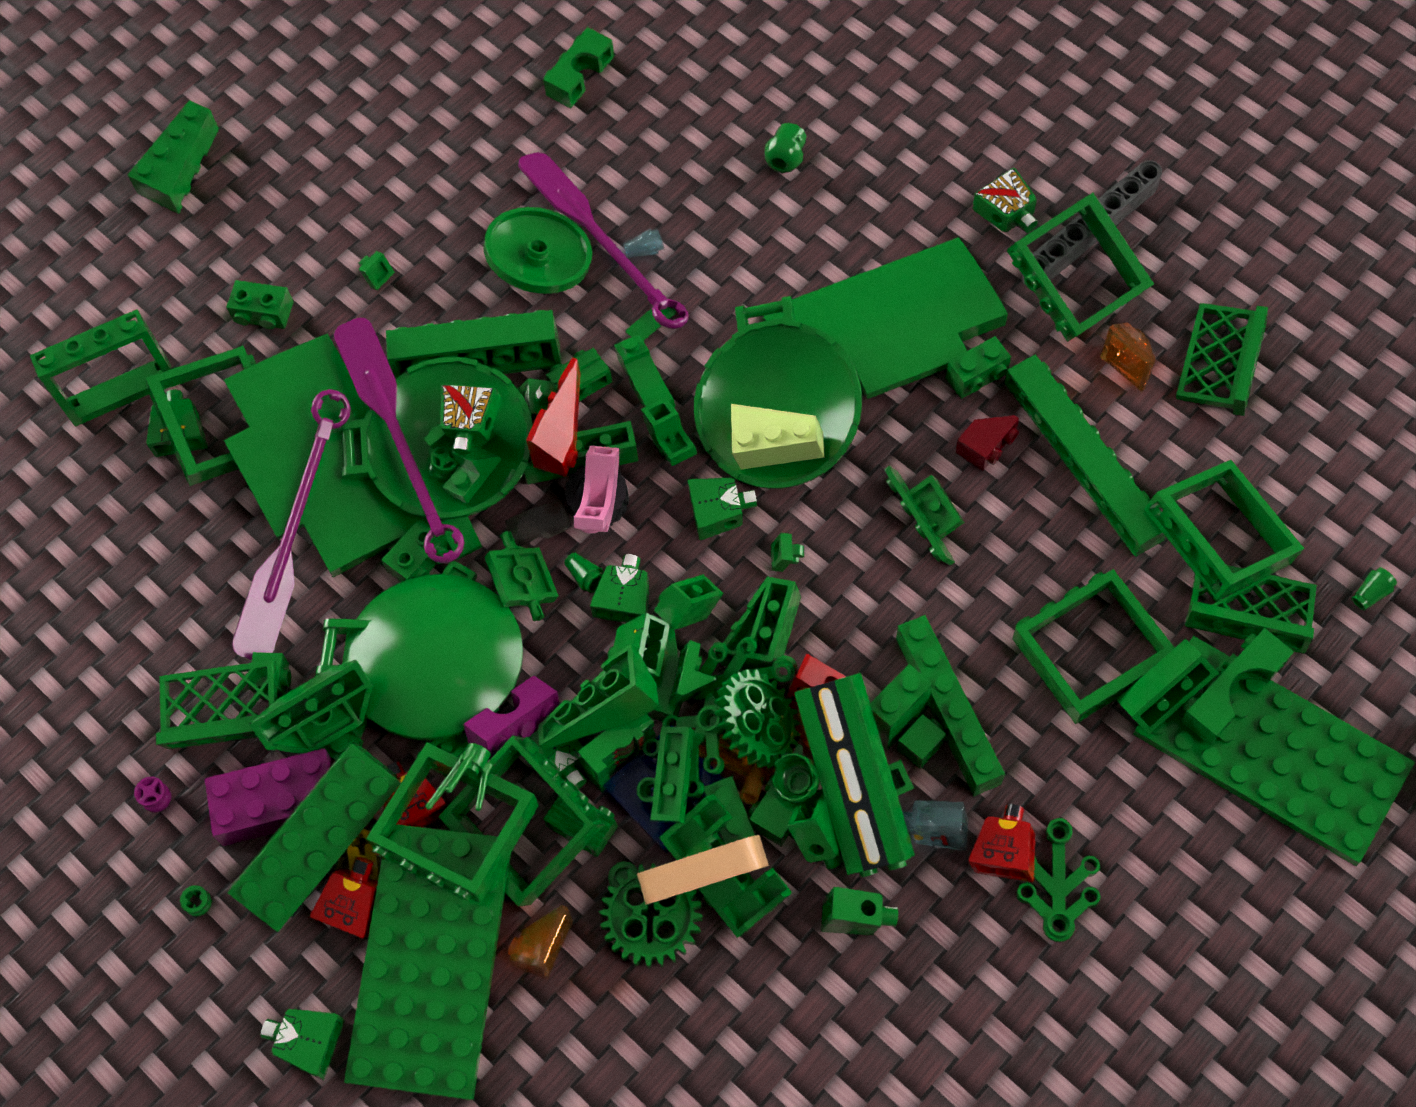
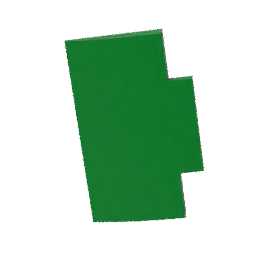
M959 237L792 299L796 321L827 333L848 354L856 368L861 389L866 399L947 369L948 361L967 352L963 341L1005 326L1008 316L995 290ZM779 312L764 315L762 318L764 321L783 318L784 314Z
M328 334L276 354L224 379L249 425V428L229 437L224 442L278 540L283 537L315 441V434L319 425L314 420L311 412L312 401L315 396L321 391L328 389L337 390L344 394L351 407L350 417L347 421L365 419L367 411L370 412L371 410L358 396L347 367ZM329 395L323 396L321 398L323 400L321 410H318L319 416L331 419L333 423H338L341 420L338 416L341 409L344 408L341 400L337 402L329 399ZM339 428L332 429L329 439L326 441L297 529L306 528L333 578L394 546L419 518L429 524L427 518L411 514L390 502L378 490L371 478L359 480H343L341 478V469L344 467L342 434L339 433ZM355 434V465H362L361 434Z

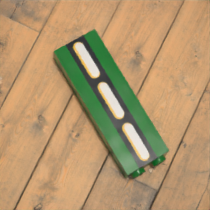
M861 673L794 692L847 875L859 873L861 878L878 873L877 868L887 866L888 870H895L906 866V860L913 857L915 853Z

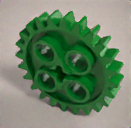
M746 669L728 677L729 679L722 682L723 687L717 690L720 698L714 702L721 708L715 712L716 716L722 718V722L717 724V726L725 728L726 733L722 738H730L732 741L729 747L730 750L736 747L739 749V759L747 756L749 765L756 762L758 768L765 765L767 768H771L774 766L775 761L784 754L794 753L792 749L798 746L795 739L800 737V733L794 727L800 725V722L793 719V715L797 713V710L790 709L789 707L793 700L791 698H784L785 688L778 690L776 688V679L769 682L767 673L760 676L758 670L750 672Z
M652 863L650 869L656 867L655 863ZM642 864L639 865V873L645 871ZM627 869V880L617 876L616 879L619 887L608 886V891L612 898H602L603 904L609 907V909L600 911V916L608 919L600 924L601 929L611 930L604 937L606 942L616 940L612 946V951L615 953L623 949V961H626L631 955L634 956L633 963L636 967L641 959H645L648 969L651 968L653 960H657L660 967H664L665 957H668L675 963L674 953L678 951L686 955L687 952L684 944H695V940L690 934H697L701 931L700 927L694 924V922L703 920L702 914L694 912L702 907L701 901H692L697 895V890L694 889L676 895V902L671 907H663L659 901L654 902V909L658 916L653 918V942L649 944L647 943L649 924L644 915L649 914L650 906L649 904L646 905L645 900L639 906H633L628 903L630 895L637 892L642 893L637 874L634 875L630 869ZM632 924H639L643 927V932L636 938L626 935L627 928ZM663 925L672 926L675 929L674 935L669 939L660 938L657 935L660 927Z

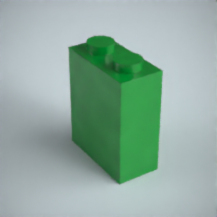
M908 664L870 703L882 745L886 750L928 709L933 683L911 664Z

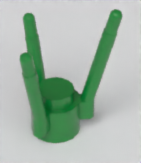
M469 743L464 753L460 755L456 765L426 804V809L430 810L445 790L447 793H451L464 773L473 777L481 773L475 809L480 811L485 796L488 775L493 767L488 762L491 753L481 745Z

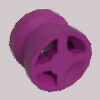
M152 776L141 779L134 789L136 801L149 812H160L168 807L171 802V791L159 778Z

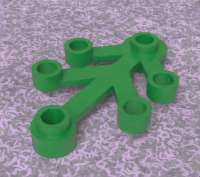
M751 637L741 639L737 645V652L725 672L720 675H714L713 677L717 680L707 691L693 697V699H704L709 693L715 699L720 698L716 688L723 687L722 682L729 679L728 677L737 672H742L740 671L741 667L757 649L756 641ZM722 642L714 643L708 651L709 657L698 672L711 676L717 664L727 657L728 647ZM748 643L752 650L745 651L742 644ZM714 648H719L723 652V656H717L714 653ZM783 655L778 657L771 666L748 670L750 672L758 670L760 676L767 673L768 679L775 678L780 682H788L797 673L798 666L792 657ZM778 667L786 668L788 674H780L778 671Z
M717 705L705 706L695 716L677 717L675 715H668L663 720V727H670V723L676 720V727L696 728L694 731L687 796L692 798H699L704 793V784L699 780V745L705 738L707 757L703 761L705 771L717 775L724 769V760L719 757V734L725 728L717 726V724L722 722V718L715 715V712L721 709ZM716 716V723L710 726V719ZM654 738L647 739L643 744L645 755L658 758L660 740ZM656 743V751L654 753H651L650 747L652 744ZM714 759H716L717 766L715 769L711 770L710 764ZM646 777L639 782L637 795L642 801L653 804V797L650 795V791L655 786V778ZM693 783H696L697 790L691 793L690 787Z
M1062 818L1053 819L1046 829V837L1052 843V877L1037 863L1036 857L1034 863V879L1052 897V909L1036 894V888L1031 883H1022L1016 892L1017 899L1021 903L1029 904L1041 916L1045 935L1055 942H1064L1070 939L1075 931L1074 920L1087 908L1095 907L1101 898L1100 892L1096 888L1086 887L1082 891L1080 899L1065 911V897L1087 877L1095 876L1100 869V862L1094 856H1086L1081 861L1080 866L1065 879V844L1070 840L1073 830L1071 824ZM1053 830H1061L1064 837L1056 838L1053 835ZM1092 862L1095 865V870L1088 871L1084 864ZM1024 888L1029 889L1032 892V897H1023L1021 890ZM1085 893H1093L1096 901L1088 902L1085 899ZM1061 922L1064 930L1061 932L1054 930L1053 923Z

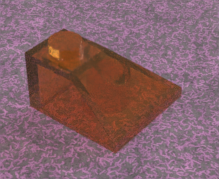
M1129 323L1113 324L1109 327L1100 357L1141 392L1144 391L1156 361L1149 340L1141 330L1132 327Z
M559 906L523 929L519 938L514 937L508 950V955L511 956L509 960L514 967L548 980L573 923L568 907Z

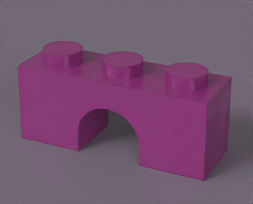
M533 675L511 691L515 708L513 712L497 714L486 708L464 723L468 744L475 743L486 748L491 753L488 760L490 761L511 736L530 737L538 730V725L560 705L556 690Z

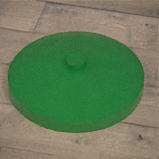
M537 207L512 209L497 216L490 223L485 234L483 247L488 265L503 281L521 290L541 294L563 292L579 284L589 271L592 247L587 235L575 222L555 211Z

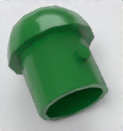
M793 123L781 124L777 128L774 137L765 144L764 158L768 166L775 172H792L802 163V150L806 143L807 135L801 127Z

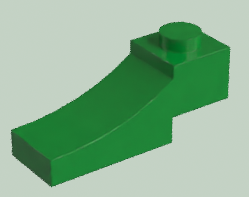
M640 335L615 344L614 347L618 361L627 374L630 385L643 407L664 397H667L672 406L676 407L674 399L662 380L649 349Z

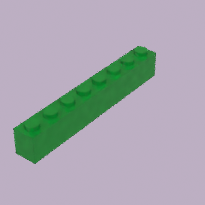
M1035 354L1007 369L1004 384L1132 554L1137 557L1163 542L1166 536L1144 510L1150 502L1149 496L1144 491H1140L1136 486L1130 471L1126 468L1123 469L1117 461V456L1113 449L1107 447L1100 439L1097 428L1087 422L1080 406L1070 400L1063 384L1057 383L1051 375L1049 366L1045 362H1041Z

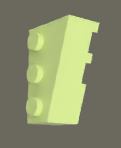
M731 404L732 454L740 469L824 458L823 431L816 416Z

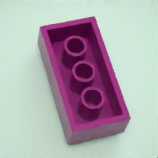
M323 748L205 778L213 837L222 846H227L276 833L332 766L334 761L330 754Z

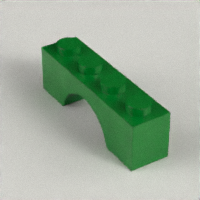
M1266 628L1257 636L1252 633L1241 645L1244 649L1239 656L1233 653L1222 665L1225 671L1219 677L1215 676L1203 687L1205 692L1199 698L1196 695L1192 696L1183 707L1186 713L1181 722L1209 745L1230 725L1236 715L1229 699L1230 687L1234 683L1245 679H1255L1268 683L1294 653L1292 649Z

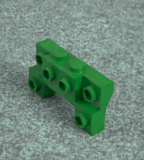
M711 794L685 815L684 823H675L659 838L674 858L680 860L725 845L717 832L731 821L733 817L715 794ZM773 868L764 872L756 881L753 880L749 873H745L698 888L702 892L706 903L716 910L737 938L745 934L765 915L772 912L792 894V891Z

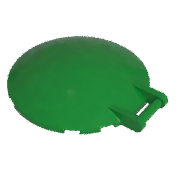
M791 296L782 297L781 301L746 308L744 305L735 307L738 332L733 334L731 339L720 348H717L704 366L705 370L700 382L696 386L694 418L698 435L705 450L718 466L739 481L767 489L791 488L805 484L831 469L846 453L856 435L862 413V390L856 368L845 350L831 336L818 328L796 321ZM779 312L784 314L783 318L748 324L749 318ZM731 404L816 416L823 431L824 458L740 469L732 454Z
M441 357L426 360L407 368V372L396 378V418L440 520L463 518L479 513L504 498L514 488L526 470L530 460L526 439L533 426L529 407L523 395L514 386L512 381L494 367L492 369L478 363L477 360L463 357ZM442 384L495 388L503 398L492 429L496 435L481 447V449L499 456L501 461L468 503L446 494L442 488L446 482L434 479L429 472L430 456L433 449L424 440V437L429 434V431L435 425L441 424V414L439 411H441ZM371 409L370 412L367 411L365 419L349 420L341 426L339 433L342 434L344 467L341 469V478L343 480L371 478L378 490L394 505L411 514L426 518L385 420ZM355 434H361L362 465H355Z
M435 574L419 576L400 582L379 594L362 610L357 619H325L322 629L325 632L321 661L320 665L316 667L315 676L330 667L336 666L332 664L337 634L346 635L342 664L357 660L373 684L365 716L370 721H374L385 728L386 731L401 737L417 740L445 739L462 734V731L465 730L464 723L484 709L489 708L494 713L499 710V706L515 688L523 662L522 637L518 623L510 608L503 607L500 597L486 586L468 578L455 575Z

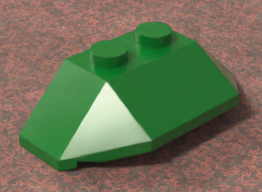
M357 660L330 667L278 698L250 722L249 725L266 750H280L300 754L319 750L363 724L373 684Z

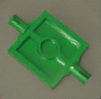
M504 532L500 537L505 549L489 551L484 557L503 607L526 606L529 608L532 620L534 622L536 620L540 621L545 617L540 604L552 603L558 598V593L539 547L524 548L517 546L512 532Z

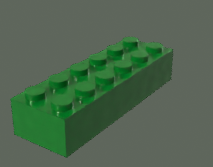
M536 310L523 314L510 313L499 317H480L475 320H454L450 323H428L418 327H398L393 330H386L387 360L395 379L407 372V368L441 357L474 359L478 363L492 369L493 367L503 374L549 369L556 364H561L559 337L553 310Z
M352 740L233 883L228 894L275 931L279 932L399 787L401 778Z

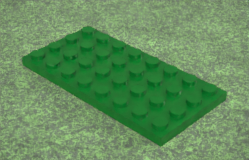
M1193 636L1190 643L1219 673L1216 676L1219 677L1225 671L1222 665L1230 656ZM1245 679L1234 683L1230 687L1229 699L1236 715L1230 725L1211 745L1207 744L1181 722L1186 713L1183 709L1186 703L1149 735L1140 725L1137 726L1133 733L1134 736L1354 866L1360 864L1415 764L1413 760L1272 680L1266 683L1255 679ZM1202 688L1195 695L1199 698L1205 690Z
M397 824L388 837L393 842L471 881L498 836ZM511 854L481 904L472 899L470 901L459 899L453 894L454 890L445 885L442 889L433 886L425 880V875L419 872L412 875L398 866L400 862L392 858L388 861H381L344 1083L474 1100Z

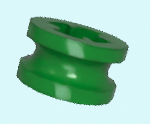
M194 885L183 891L180 896V904L188 914L201 916L209 911L212 905V898L203 887ZM201 894L199 898L202 900V903L199 906L194 904L193 908H191L193 903L190 899L194 895L198 897Z

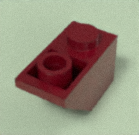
M1012 415L975 419L958 438L955 453L984 471L989 464L994 465L1003 452L1001 449L1006 443L1011 445L1019 434L1017 430L1019 418Z

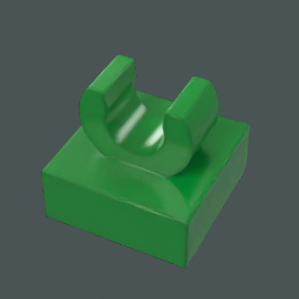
M378 251L371 257L364 256L358 262L361 266L359 271L370 288L378 290L395 273L384 254Z
M780 533L771 544L772 571L783 572L789 564H798L799 557H804V546L792 544V534Z

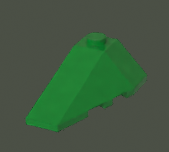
M632 643L608 658L601 665L603 671L591 682L586 679L580 685L581 690L571 701L564 700L538 725L540 748H550L635 721L659 706L657 684Z

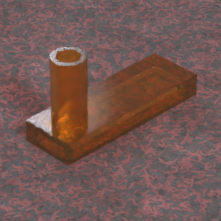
M719 734V757L724 760V767L746 776L740 793L741 800L747 804L757 803L763 784L766 785L772 775H774L775 767L767 768L765 765L758 768L756 762L749 765L747 756L741 759L738 758L739 749L737 747L730 750L729 747L732 742L730 738L723 739V734ZM706 738L699 745V757L704 759L707 757ZM714 759L712 762L717 764V760Z

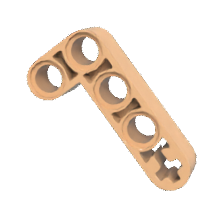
M756 835L637 873V877L647 905L767 867L769 864L760 835Z

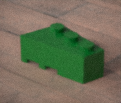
M767 576L747 604V610L738 622L735 621L730 628L731 632L723 642L728 647V655L720 662L722 666L728 667L737 652L738 643L744 637L753 638L756 641L757 649L752 656L747 658L741 667L742 670L771 666L778 657L785 654L801 599L795 581ZM748 643L742 644L745 651L752 650ZM716 648V655L720 657L723 656V652L719 648Z

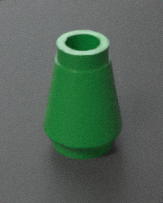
M576 552L571 553L565 559L564 565L583 591L595 592L602 578L603 569Z
M1379 567L1376 571L1371 570L1355 595L1351 598L1352 602L1359 609L1365 611L1368 607L1394 592V586L1397 584L1395 577L1382 567Z

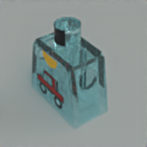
M916 800L913 804V812L902 811L907 830L911 831L915 843L966 850L969 820L964 802Z

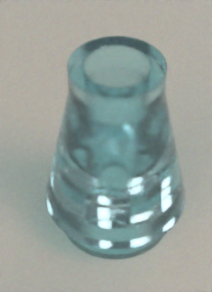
M650 228L630 241L623 243L628 258L659 254V251L665 249L658 229L652 230Z

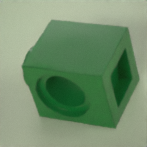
M922 714L898 740L897 750L921 769L944 744L946 737L944 728L935 719L930 718L929 720Z

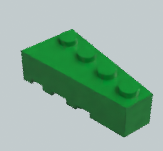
M191 100L186 103L129 172L128 177L137 194L178 214L182 209L181 202L184 196H188L191 189L190 183L194 175H198L201 168L200 162L203 156L207 155L219 130L210 109Z

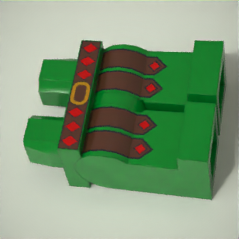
M647 714L635 721L605 730L578 751L583 772L601 793L611 786L610 776L620 767L632 764L636 756L641 759L645 755L643 752L644 742L656 736L652 728L654 721Z

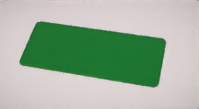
M671 307L661 310L666 319H670L676 314L675 309ZM651 308L626 329L625 332L631 337L640 335L644 341L662 325L654 319Z

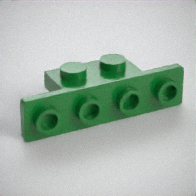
M890 466L886 467L884 470L888 475L886 479L887 484L893 492H898L903 500L900 504L909 516L913 515L916 519L915 528L924 539L928 538L932 545L929 550L938 562L943 561L949 565L955 563V560L941 539L965 522L936 477L930 475L910 490L897 470Z

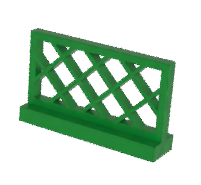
M1200 303L1176 394L1177 400L1233 409V414L1245 415L1267 324L1268 307L1257 306L1256 311ZM1204 313L1216 314L1220 320L1208 326L1203 316ZM1236 318L1248 319L1247 325L1238 330L1230 321ZM1225 325L1231 334L1219 339L1213 331ZM1208 334L1214 343L1202 348L1197 339ZM1236 338L1242 345V348L1231 353L1224 344ZM1220 348L1225 357L1213 362L1207 354ZM1202 357L1209 366L1196 372L1191 362ZM1231 362L1236 371L1225 377L1219 367ZM1214 371L1220 380L1208 386L1201 377ZM1195 380L1203 388L1196 393L1184 391L1185 386ZM1225 385L1230 391L1229 399L1217 397L1213 391Z
M1227 565L1233 574L1243 569ZM1194 573L1185 626L1246 640L1252 633L1257 636L1266 628L1290 649L1305 654L1314 636L1312 624L1317 585L1268 575L1232 593L1228 597L1216 601ZM1264 584L1273 585L1278 593L1269 597L1260 586ZM1254 591L1262 600L1253 606L1244 597L1245 594ZM1293 591L1308 593L1307 600L1299 604L1290 593ZM1207 592L1216 603L1210 605L1198 602V596ZM1283 597L1292 608L1282 612L1274 601ZM1237 599L1246 610L1242 612L1232 610L1227 604ZM1267 606L1276 617H1263L1257 610ZM1297 613L1303 619L1304 626L1291 623L1287 617Z
M267 660L159 676L161 732L156 733V745L170 750L256 738L257 735L249 724L259 715L252 708L262 696L269 701V706L278 699L276 661ZM267 669L268 679L259 688L251 679L258 670ZM236 673L242 680L231 692L222 683L230 674ZM208 677L214 684L203 696L194 687L202 678ZM180 681L185 688L174 700L169 695V683ZM248 683L257 692L246 705L237 696ZM220 687L229 696L217 708L208 700ZM192 692L200 700L189 713L180 704ZM235 700L243 709L236 718L229 719L223 713ZM206 704L215 713L207 722L201 723L195 716ZM178 708L186 717L179 726L170 727V716Z

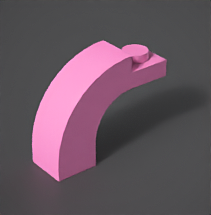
M590 446L587 451L583 496L580 507L574 516V528L585 533L608 532L616 496L619 448Z

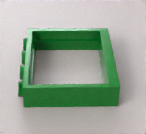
M1093 192L1015 242L1006 250L1013 260L1012 265L1020 270L1024 276L1026 286L1031 291H1034L1040 300L1042 310L1050 315L1055 323L1057 332L1060 331L1067 342L1154 285ZM1078 212L1130 289L1129 292L1081 324L1078 323L1027 247Z
M138 309L30 355L38 378L75 427L149 395L146 377L172 369L169 360ZM139 339L143 340L155 359L67 398L53 378L58 374Z
M244 346L146 377L147 391L189 486L239 468L231 453L199 464L195 463L164 389L240 365L242 370L255 365L254 357L252 354L247 355Z
M1228 460L1156 492L1144 508L1216 601L1291 565L1305 549L1232 460ZM1218 482L1275 554L1233 574L1175 502L1176 500Z
M1114 569L1105 574L1103 572L1097 573L1088 581L1089 584L1081 589L1078 586L1072 588L1064 595V599L1057 603L1054 601L1049 602L1041 608L1038 615L1033 618L1026 616L1015 625L1013 641L1075 724H1078L1119 698L1175 648ZM1108 588L1157 653L1080 700L1031 634Z
M511 736L490 759L489 763L493 765L490 773L501 777L516 759L522 755L585 825L530 885L509 864L505 892L517 906H531L605 825L599 819L600 812L589 802L585 803L578 796L580 793L579 789L572 782L563 780L558 774L560 770L557 765L548 758L544 759L538 752L539 746L527 736L526 738ZM467 785L439 815V818L451 831L483 835L466 815L476 804L478 789Z
M426 743L366 839L373 848L372 852L380 856L382 860L388 861L392 858L400 862L398 866L412 875H415L416 872L425 875V880L433 886L442 889L445 885L453 889V894L459 899L467 901L472 899L481 904L539 804L533 793L489 773L485 793L515 807L472 881L388 839L390 833L430 769L433 767L448 775L459 757L430 743ZM464 773L460 781L479 789L481 773H478L476 777Z

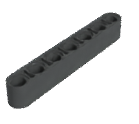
M1151 160L1142 162L1098 199L1115 226L1157 191L1162 175V167L1159 163ZM1079 214L1037 249L1033 256L1051 281L1093 246L1097 239ZM1023 276V277H1022V281H1023V284L1026 286L1025 281H1024V276Z

